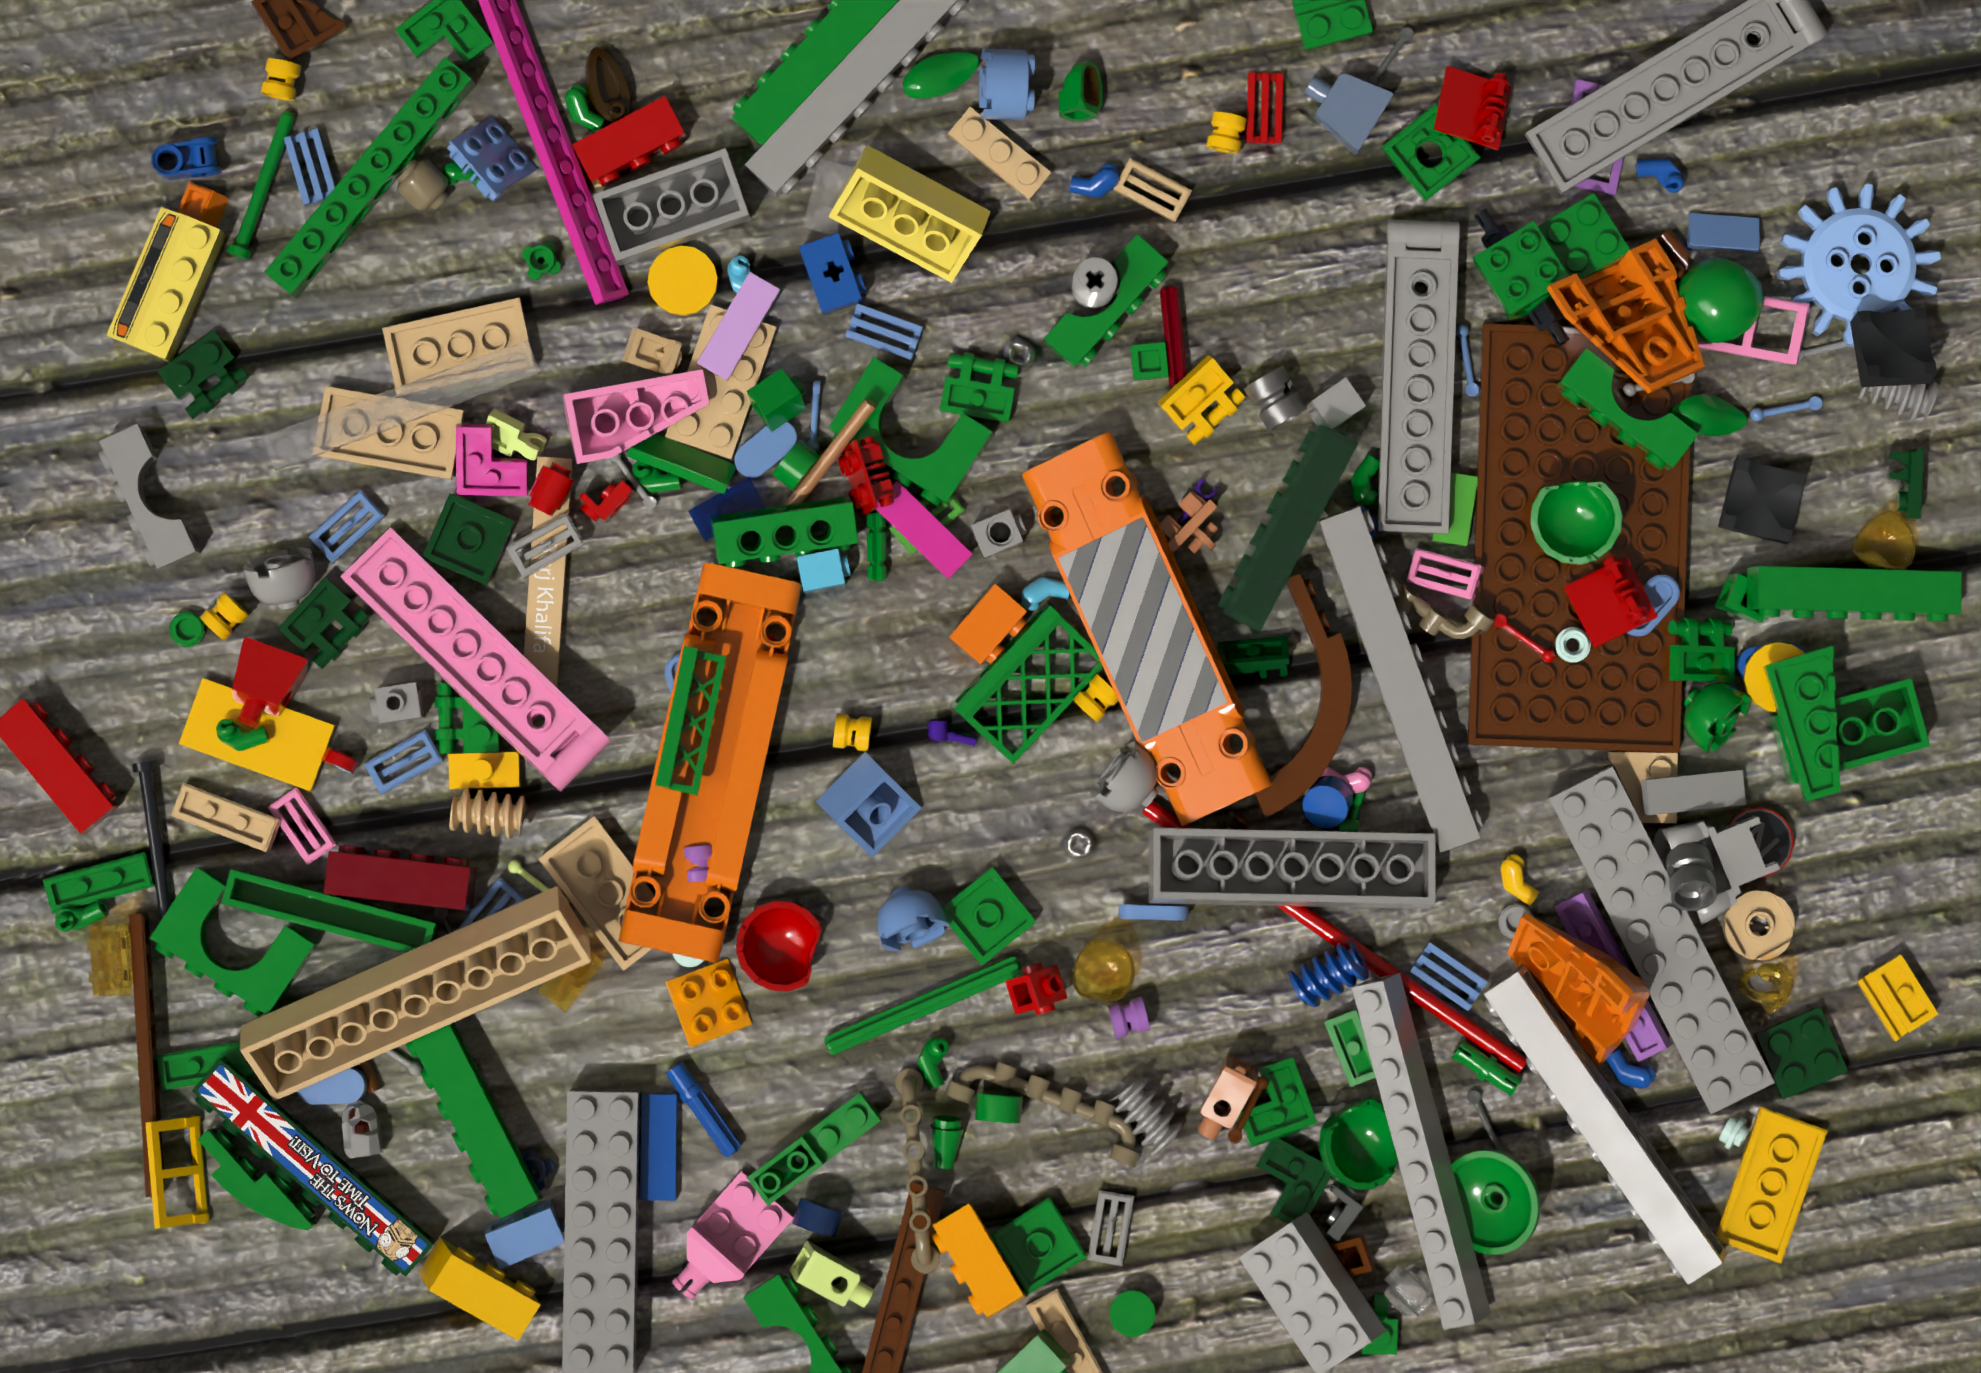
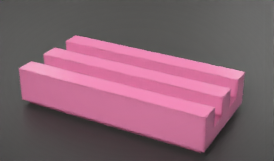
M1416 548L1406 582L1474 601L1476 597L1475 590L1476 587H1479L1480 574H1483L1484 567ZM1421 558L1469 570L1472 573L1470 577L1422 565L1420 564ZM1419 571L1467 584L1468 586L1466 590L1422 579L1416 577Z
M298 787L268 807L274 817L282 820L281 828L307 865H310L337 846V843ZM293 798L297 800L326 844L320 845L290 800ZM285 806L315 851L310 854L279 810L280 807Z

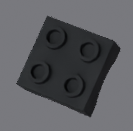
M1913 308L1898 312L1857 311L1850 321L1861 387L1929 384L1937 374L1936 363L1929 343L1926 308Z
M1740 457L1736 458L1718 527L1782 544L1790 543L1807 474L1768 466Z

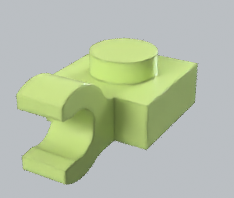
M495 408L489 414L486 424H492L493 449L508 457H511L517 451L533 461L536 460L539 451L543 452L547 442L544 436L537 433H523L524 423Z

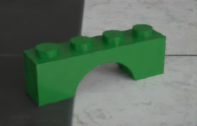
M1138 234L1113 261L1119 278V292L1113 304L1102 313L1089 317L1066 313L1043 339V343L1074 370L1080 364L1084 368L1088 366L1099 353L1095 349L1097 344L1103 338L1109 342L1122 327L1118 323L1126 312L1132 316L1144 303L1145 299L1141 295L1149 286L1156 289L1168 275L1164 270L1168 266V261Z
M1587 348L1583 350L1557 384L1563 389L1560 394L1573 405L1577 406L1581 403L1590 410L1588 416L1602 427H1606L1609 424L1619 433L1616 437L1626 446L1632 449L1638 446L1647 453L1644 457L1646 461L1659 470H1662L1663 467L1668 470L1672 469L1699 433L1672 413L1650 421L1638 420L1627 415L1617 405L1612 393V378L1615 369Z
M781 1272L744 1295L743 1299L762 1328L783 1326L795 1331L803 1338L811 1356L809 1373H853L847 1364L841 1367L834 1356L839 1351L830 1336H821L816 1328L820 1321L809 1305L803 1308L796 1297L801 1292L790 1275L784 1278Z

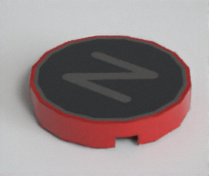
M1761 807L1744 809L1733 816L1726 826L1753 815L1759 817L1761 823L1750 827L1760 855L1764 864L1775 861L1781 870L1790 859L1794 845L1792 830L1786 820L1775 811ZM1777 871L1772 872V873H1770V874H1767V875H1765V876L1773 875V874L1776 873Z

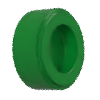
M182 612L172 619L169 626V634L177 645L194 647L204 639L206 626L197 614Z

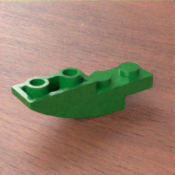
M860 1091L749 1175L747 1179L766 1205L769 1206L879 1123L883 1118L865 1094Z
M212 1128L198 1138V1141L221 1165L211 1176L239 1202L253 1211L289 1227L308 1231L317 1224L313 1219L316 1213L303 1199L298 1202L289 1192L292 1189L290 1183L284 1180L278 1173L274 1175L271 1171L265 1173L259 1179L255 1175L258 1172L256 1166L246 1156L240 1158L234 1152L232 1147L235 1144L223 1130L217 1132Z

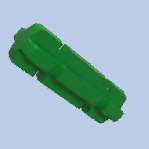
M874 512L867 515V528H870V533H867V561H870V566H867L869 581H885L887 578V566H884V561H886V532L883 531V528H886V519L879 512Z

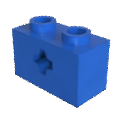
M839 233L799 246L823 316L857 305V303H863L860 294L867 291L860 272L853 274L849 261L855 259L848 239L841 241ZM834 264L837 270H844V272L839 274L840 281L833 282L831 277L825 278L824 276L829 273L828 267Z

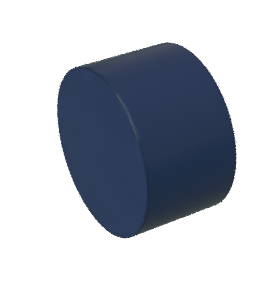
M800 1197L792 1224L824 1236L835 1238L844 1212L832 1206Z

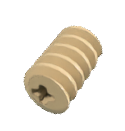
M468 788L463 790L460 797H457L456 792H454L450 812V830L456 831L462 822L464 832L470 833L476 824L478 834L484 835L490 826L492 836L498 837L504 828L506 838L512 839L517 830L519 837H521L525 817V798L520 796L516 805H512L510 794H506L502 803H499L496 792H492L488 801L484 800L482 790H478L474 799L470 798Z

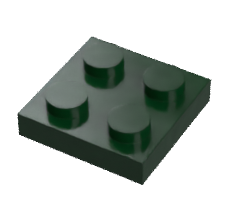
M449 493L422 558L488 586L515 521Z
M1819 1006L1754 1034L1781 1099H1786L1848 1072L1823 1011Z

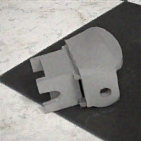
M1750 816L1718 830H1715V827L1711 825L1706 826L1703 820H1698L1696 822L1662 827L1654 834L1653 846L1666 872V856L1679 845L1689 843L1700 844L1708 848L1712 854L1717 898L1713 904L1705 909L1687 911L1692 922L1704 924L1712 920L1732 905L1738 903L1735 897L1741 893L1740 885L1780 870L1778 863L1775 861L1764 864L1753 838L1750 827L1761 823L1758 816Z

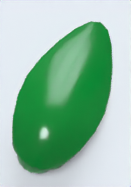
M954 52L934 55L924 59L906 74L903 81L904 93L910 98L923 100L948 94L960 87L971 77L978 66V57L972 53Z
M1702 394L1683 399L1681 403L1675 404L1672 409V414L1697 433L1706 436L1731 434L1742 429L1747 423V417L1739 409L1713 395Z

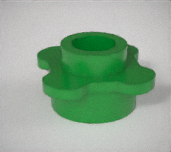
M544 241L542 245H537L533 248L528 246L523 249L522 258L527 262L529 268L527 275L530 279L539 280L542 275L549 273L556 275L560 272L561 264L556 261L554 255L556 247L552 242ZM541 257L545 259L543 264L538 263V259Z

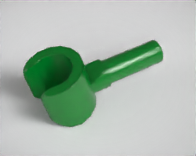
M1365 792L1355 795L1350 819L1345 818L1338 825V832H1358L1359 813Z

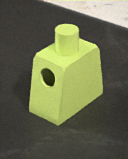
M806 1240L789 1270L796 1282L842 1307L846 1305L848 1300L861 1307H865L874 1291L873 1288L860 1282L861 1275L856 1268ZM836 1277H842L838 1284H831Z

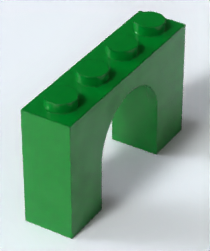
M873 357L828 427L835 434L832 440L835 439L865 398L872 400L877 405L876 409L849 443L857 439L860 447L861 439L873 436L875 442L880 444L884 459L869 463L870 465L885 462L886 467L894 471L891 475L894 480L909 488L911 483L923 490L920 496L937 507L941 502L949 506L993 438V432L962 413L943 444L934 453L917 459L905 458L895 454L884 443L881 424L886 409L906 379L901 373Z
M196 867L152 933L150 939L157 943L154 948L170 959H173L176 955L187 962L184 968L193 975L202 978L205 974L214 980L215 984L213 987L227 997L231 998L235 994L243 999L245 1002L242 1006L254 1015L261 1017L263 1013L269 1014L275 1011L319 944L291 925H284L265 956L256 965L245 970L231 969L222 965L213 957L208 948L206 929L212 914L222 901L227 883L203 867Z

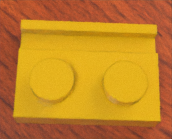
M1901 954L1896 955L1869 972L1866 976L1856 980V983L1893 1041L1899 1040L1905 1034L1910 1033L1939 1015Z

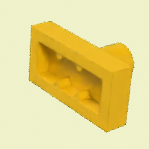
M519 752L448 754L449 789L521 787Z

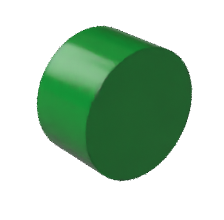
M799 440L782 459L772 475L790 490L794 491L821 455L803 440Z
M978 1092L975 1119L999 1123H1021L1023 1097Z
M1132 1288L1122 1290L1114 1296L1110 1303V1321L1113 1327L1122 1335L1128 1337L1143 1335L1154 1323V1304L1151 1298L1141 1290Z

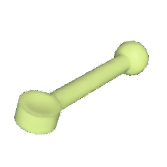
M511 860L509 862L508 870L511 873H518L541 892L549 890L547 886L524 870L520 861Z

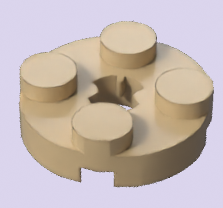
M1757 890L1748 891L1736 897L1738 903L1732 905L1723 914V933L1732 950L1746 959L1762 961L1773 959L1783 953L1791 942L1795 927L1793 912L1786 901L1770 892ZM1754 916H1757L1759 919L1766 918L1768 922V927L1764 926L1767 931L1763 935H1760L1757 931L1751 932L1749 924H1753L1750 921Z

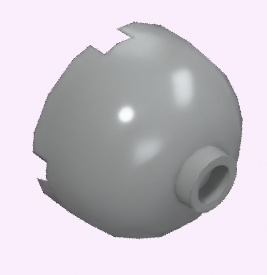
M297 547L299 554L287 555L288 550L281 549L250 560L252 567L244 565L243 569L251 592L259 601L269 605H278L279 609H290L300 604L299 599L305 597L315 583L316 567L312 551L308 548Z
M1135 741L1127 744L1132 750L1126 755L1119 752L1105 768L1096 782L1101 786L1099 793L1093 790L1091 793L1092 798L1112 811L1128 812L1136 809L1140 804L1147 807L1158 793V790L1154 787L1157 782L1154 759Z

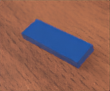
M641 1094V1200H677V1094Z

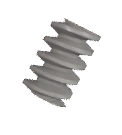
M1093 257L1085 259L1078 265L1073 276L1072 291L1074 298L1079 304L1086 308L1097 309L1111 302L1115 295L1118 280L1116 270L1111 263L1102 258ZM1099 278L1101 280V289L1097 286H1094L1092 289L1088 288L1089 279L1095 281Z
M1934 381L1927 388L1926 384L1879 387L1860 386L1858 399L1862 400L1870 392L1872 393V405H1875L1882 397L1885 399V410H1888L1894 403H1897V415L1901 416L1909 408L1911 409L1910 420L1914 421L1920 414H1924L1925 421L1936 400L1939 384Z
M1142 1077L1131 1082L1109 1101L1120 1100L1115 1109L1117 1113L1125 1110L1129 1111L1124 1123L1128 1124L1134 1121L1138 1123L1132 1133L1134 1135L1146 1133L1141 1145L1146 1146L1153 1143L1155 1147L1150 1156L1154 1157L1180 1136L1178 1133L1183 1124L1181 1122L1169 1124L1174 1116L1173 1111L1160 1112L1165 1105V1101L1160 1099L1152 1102L1157 1091L1155 1088L1144 1091L1143 1088L1147 1084L1148 1079Z

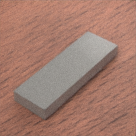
M1743 770L1641 780L1644 815L1746 805Z

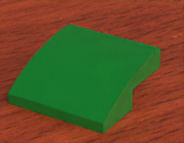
M1355 1008L1324 1021L1350 1087L1376 1078L1358 1009Z

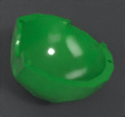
M1707 258L1689 268L1677 284L1679 297H1684L1687 306L1684 309L1688 326H1693L1698 341L1721 343L1733 340L1748 331L1760 316L1764 302L1762 283L1755 274L1738 263L1723 258Z
M1600 480L1564 481L1549 484L1540 490L1532 505L1530 524L1536 542L1547 555L1562 563L1581 565L1598 560V558L1612 548L1618 535L1621 533L1622 512L1617 497L1604 482Z
M1373 1099L1357 1101L1331 1115L1322 1125L1319 1136V1152L1325 1169L1336 1181L1352 1189L1372 1190L1385 1184L1396 1172L1394 1169L1398 1159L1384 1106Z

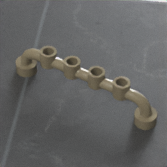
M1332 497L1324 511L1329 516L1350 507L1343 501ZM1382 567L1385 577H1392L1390 572ZM1393 578L1399 593V597L1393 598L1397 610H1405L1406 614L1411 609L1423 617L1419 622L1421 628L1431 635L1436 636L1440 630L1452 638L1465 639L1473 636L1480 629L1488 631L1496 620L1488 610L1473 603L1464 614L1468 622L1464 625H1456L1441 610L1430 606L1422 600L1413 589Z
M1000 1062L997 1063L996 1068L980 1064L970 1066L961 1073L956 1083L949 1081L944 1095L971 1104L975 1091L969 1088L971 1083L976 1079H984L1032 1099L1055 1106L1063 1111L1089 1119L1097 1124L1115 1129L1122 1136L1121 1146L1113 1145L1109 1158L1122 1164L1136 1167L1140 1154L1134 1152L1136 1136L1132 1133L1134 1129L1130 1123H1124L1125 1119L1114 1114L1116 1107L1096 1100L1095 1105L1091 1106L1081 1102L1083 1094L1065 1087L1061 1094L1048 1089L1049 1081L1034 1075H1030L1029 1081L1015 1076L1018 1069Z
M904 1069L897 1075L895 1085L903 1098V1108L900 1112V1119L905 1125L906 1144L903 1147V1154L908 1160L910 1177L907 1181L906 1189L911 1195L913 1210L909 1224L915 1233L916 1249L911 1255V1263L918 1272L929 1274L938 1268L940 1256L937 1250L930 1246L929 1230L932 1221L927 1214L925 1196L929 1186L923 1174L922 1159L925 1156V1148L921 1144L919 1129L922 1113L917 1107V1096L924 1088V1079L917 1070ZM909 1110H915L917 1112V1119L911 1123L905 1120V1113ZM912 1145H917L921 1149L920 1155L916 1158H911L908 1155V1149ZM917 1180L922 1181L924 1184L923 1191L918 1194L913 1193L911 1190L912 1183ZM918 1216H924L927 1219V1225L923 1229H917L914 1226V1221Z

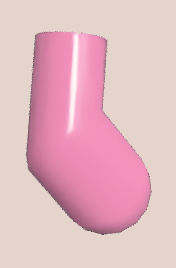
M1327 766L1320 776H1335L1342 779L1351 788L1353 794L1367 790L1372 780V773L1365 767H1358L1353 773L1341 775Z

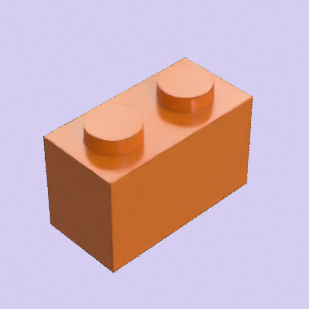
M994 584L949 636V639L978 664L982 665L985 661L992 664L1005 649L1000 643L1006 636L1010 634L1014 638L1027 624V621L1023 618L1027 611Z

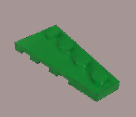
M1833 646L1763 666L1804 802L1841 792L1839 749L1836 733L1837 712H1835L1834 691L1836 689L1833 672Z

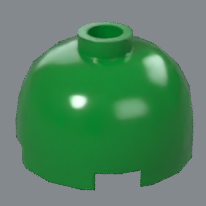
M1720 682L1709 684L1701 691L1697 688L1694 689L1684 702V705L1687 707L1684 715V727L1688 737L1706 753H1709L1710 750L1716 752L1737 731L1733 726L1740 712L1745 716L1748 714L1752 698L1738 688Z

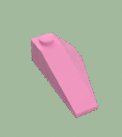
M703 369L568 393L562 396L577 464L612 458L709 404Z

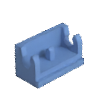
M551 1199L517 1212L507 1218L485 1225V1237L499 1269L554 1248L565 1241L564 1231Z

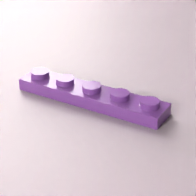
M1588 889L1554 906L1569 935L1605 952L1633 974ZM1647 1000L1636 1026L1625 1038L1638 1062L1672 1045Z

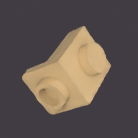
M632 328L622 361L657 374L672 375L681 362L682 352L680 349L682 342L666 339L639 328Z

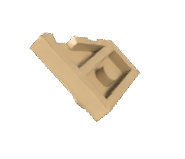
M1608 752V758L1613 764L1641 823H1677V812L1644 815L1641 780L1677 776L1678 753Z

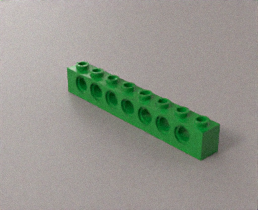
M444 57L264 273L297 299L395 183L398 174L408 163L416 158L476 86L474 81L449 59Z

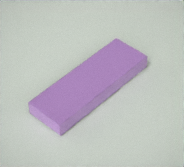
M749 272L698 359L697 364L728 381L781 290Z

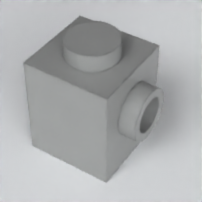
M414 682L374 688L375 696L370 697V707L373 718L378 717L380 724L425 718L420 683Z

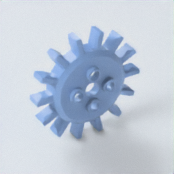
M1865 184L1861 187L1858 194V208L1848 210L1844 206L1842 194L1838 188L1835 187L1826 192L1827 202L1831 207L1833 215L1824 221L1816 214L1814 209L1804 205L1797 213L1801 220L1813 230L1808 240L1801 239L1793 234H1784L1780 240L1781 245L1787 249L1801 252L1802 257L1801 266H1786L1776 272L1777 279L1788 281L1802 278L1806 292L1794 297L1791 301L1799 303L1813 301L1822 310L1821 315L1813 324L1811 333L1816 336L1828 329L1833 317L1845 321L1843 340L1844 345L1849 347L1854 346L1850 321L1857 311L1891 312L1893 310L1898 312L1909 310L1912 308L1904 301L1909 291L1916 292L1921 296L1932 297L1938 287L1930 282L1915 278L1916 265H1931L1941 259L1940 252L1938 251L1915 252L1911 241L1913 237L1925 232L1930 226L1927 218L1918 220L1909 228L1903 229L1895 221L1897 214L1903 209L1906 200L1902 195H1898L1889 202L1885 213L1872 210L1871 206L1874 197L1872 184ZM1860 233L1869 235L1870 242L1868 245H1862L1858 241ZM1837 254L1842 258L1843 262L1840 267H1835L1831 264L1830 259L1832 255ZM1863 255L1868 259L1870 266L1865 274H1858L1852 270L1851 259L1853 256ZM1882 260H1888L1891 263L1892 270L1886 273L1881 270L1880 263ZM1855 282H1861L1864 285L1865 290L1863 294H1856L1853 291V284Z

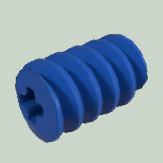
M1351 939L1349 940L1350 949L1348 950L1340 943L1336 945L1338 956L1336 957L1330 951H1324L1325 963H1322L1317 957H1313V970H1310L1304 963L1301 964L1302 976L1299 977L1292 970L1288 971L1290 982L1296 994L1305 1005L1309 1004L1316 1008L1321 1004V998L1325 1001L1331 1000L1333 991L1337 994L1343 993L1345 984L1348 987H1354L1357 984V978L1363 981L1368 979L1369 970L1367 963Z

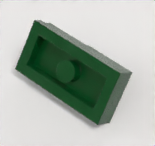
M1916 448L1911 452L1889 453L1888 460H1897L1905 466L1898 473H1887L1888 480L1904 481L1902 491H1897L1896 512H1901V521L1921 519L1924 449Z
M1288 636L1218 642V654L1228 675H1240L1259 671L1261 678H1267V670L1280 669L1281 677L1288 674L1287 664H1290Z

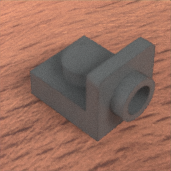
M1333 1184L1330 1192L1344 1201L1345 1205L1342 1208L1336 1205L1325 1220V1223L1329 1225L1325 1231L1335 1240L1339 1241L1363 1206L1357 1202L1361 1196L1351 1188L1343 1184L1339 1189Z

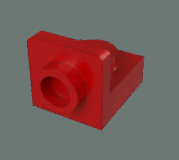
M623 480L618 485L613 482L600 495L603 501L599 506L583 492L579 496L584 502L580 509L594 522L601 518L608 523L636 492Z

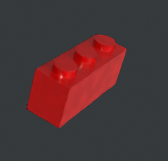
M663 96L577 141L572 146L593 186L601 184L602 187H606L621 178L619 173L630 167L633 171H636L651 163V156L661 151L666 155L679 149L683 145L681 141L687 137L666 96Z

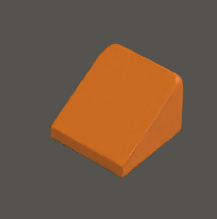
M189 182L177 212L217 228L227 206L228 198L216 191Z

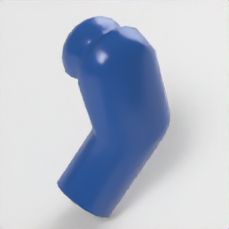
M1666 158L1636 160L1637 177L1655 176L1670 193H1677L1682 190L1685 181L1684 175L1671 160Z
M1107 163L1091 179L1072 175L1069 192L1094 198L1102 197L1118 184L1120 179L1119 169L1114 164Z
M1620 1048L1614 1050L1606 1059L1618 1082L1623 1085L1642 1089L1650 1086L1651 1082L1655 1080V1071L1650 1065L1645 1064L1641 1067L1629 1065Z

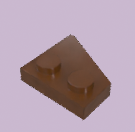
M308 0L251 1L254 10L286 61L289 62L296 60L346 31L344 22L330 17L322 12L320 7Z

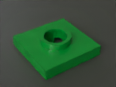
M1437 103L1381 147L1382 151L1424 203L1480 159V156L1467 140L1433 129L1438 108ZM1425 142L1436 143L1442 150V159L1434 167L1423 166L1417 159V150Z

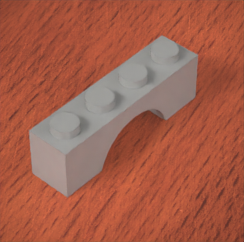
M135 424L100 440L99 443L103 449L98 452L100 460L107 471L112 469L117 482L113 483V488L120 502L126 501L132 514L127 515V518L136 535L141 533L146 546L142 547V551L150 566L155 565L157 569L164 571L201 554L186 521L161 518L150 508L146 501L144 479L150 466L157 460V455L144 427Z

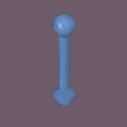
M1460 324L1456 327V335L1460 337L1467 378L1465 393L1473 397L1479 393V387L1474 383L1466 337L1469 329L1466 325Z
M814 380L810 440L806 443L816 452L819 450V443L816 441L821 381Z
M1813 396L1806 402L1765 410L1754 408L1750 412V417L1753 421L1758 422L1763 417L1807 408L1816 411L1821 408L1822 400L1817 396Z

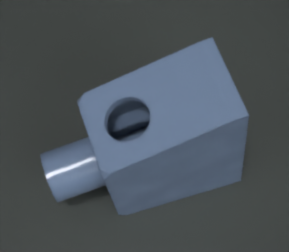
M1342 72L1333 86L1315 75L1304 94L1321 103L1314 119L1355 155L1361 149L1394 95L1388 90Z

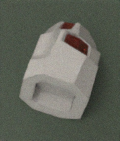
M362 1100L348 1103L343 1110L342 1116L346 1159L383 1153L380 1121L374 1108Z

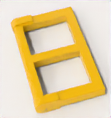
M192 1115L190 1117L145 1122L155 1229L209 1222L210 1216L207 1207L202 1144L198 1141V1138L201 1137V1116ZM189 1128L193 1165L162 1169L159 1132ZM194 1175L197 1212L166 1216L163 1179Z

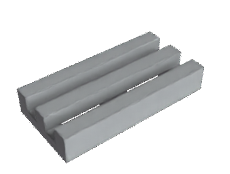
M566 513L509 545L506 549L521 576L525 579L582 547L585 543L569 514ZM564 524L567 526L568 530L520 557L517 554V550ZM573 537L574 541L525 568L523 563L565 539Z
M1099 1190L1087 1260L1122 1266L1134 1200L1133 1195ZM1105 1199H1110L1111 1206L1102 1255L1096 1254L1104 1202ZM1119 1201L1125 1202L1117 1254L1116 1257H1110Z

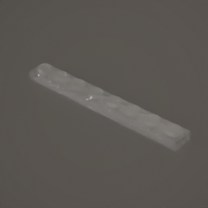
M528 340L262 437L273 468L277 471L540 375L541 373Z

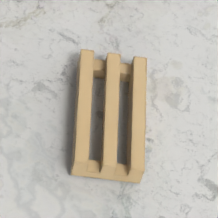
M1131 158L1119 177L1118 184L1113 189L1173 222H1176L1192 190ZM1134 169L1181 194L1180 199L1178 200L1130 175L1131 170ZM1127 181L1174 206L1173 212L1123 186L1124 183Z

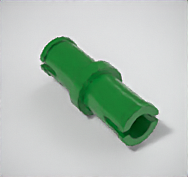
M1464 1039L1451 1057L1478 1074L1477 1079L1482 1082L1484 1079L1508 1094L1509 1097L1513 1095L1517 1089L1516 1087L1519 1086L1523 1079L1497 1063L1498 1058L1493 1055L1488 1057Z

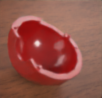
M773 901L757 907L743 920L737 934L736 954L741 969L754 983L771 991L789 992L807 985L812 971L813 953L819 942L822 929L820 923L809 910L793 902Z

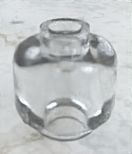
M1410 1264L1405 1269L1398 1265L1384 1279L1389 1284L1384 1291V1295L1404 1316L1415 1314L1418 1317L1435 1300L1429 1276L1416 1264Z

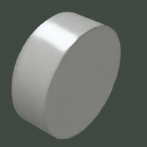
M1518 904L1505 907L1498 917V927L1501 933L1507 938L1513 939L1521 917L1526 913L1533 916L1531 911L1525 906Z

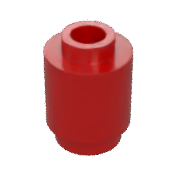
M554 462L551 463L550 468L543 465L528 494L531 496L528 505L553 517L556 509H561L575 481L569 478L571 471Z

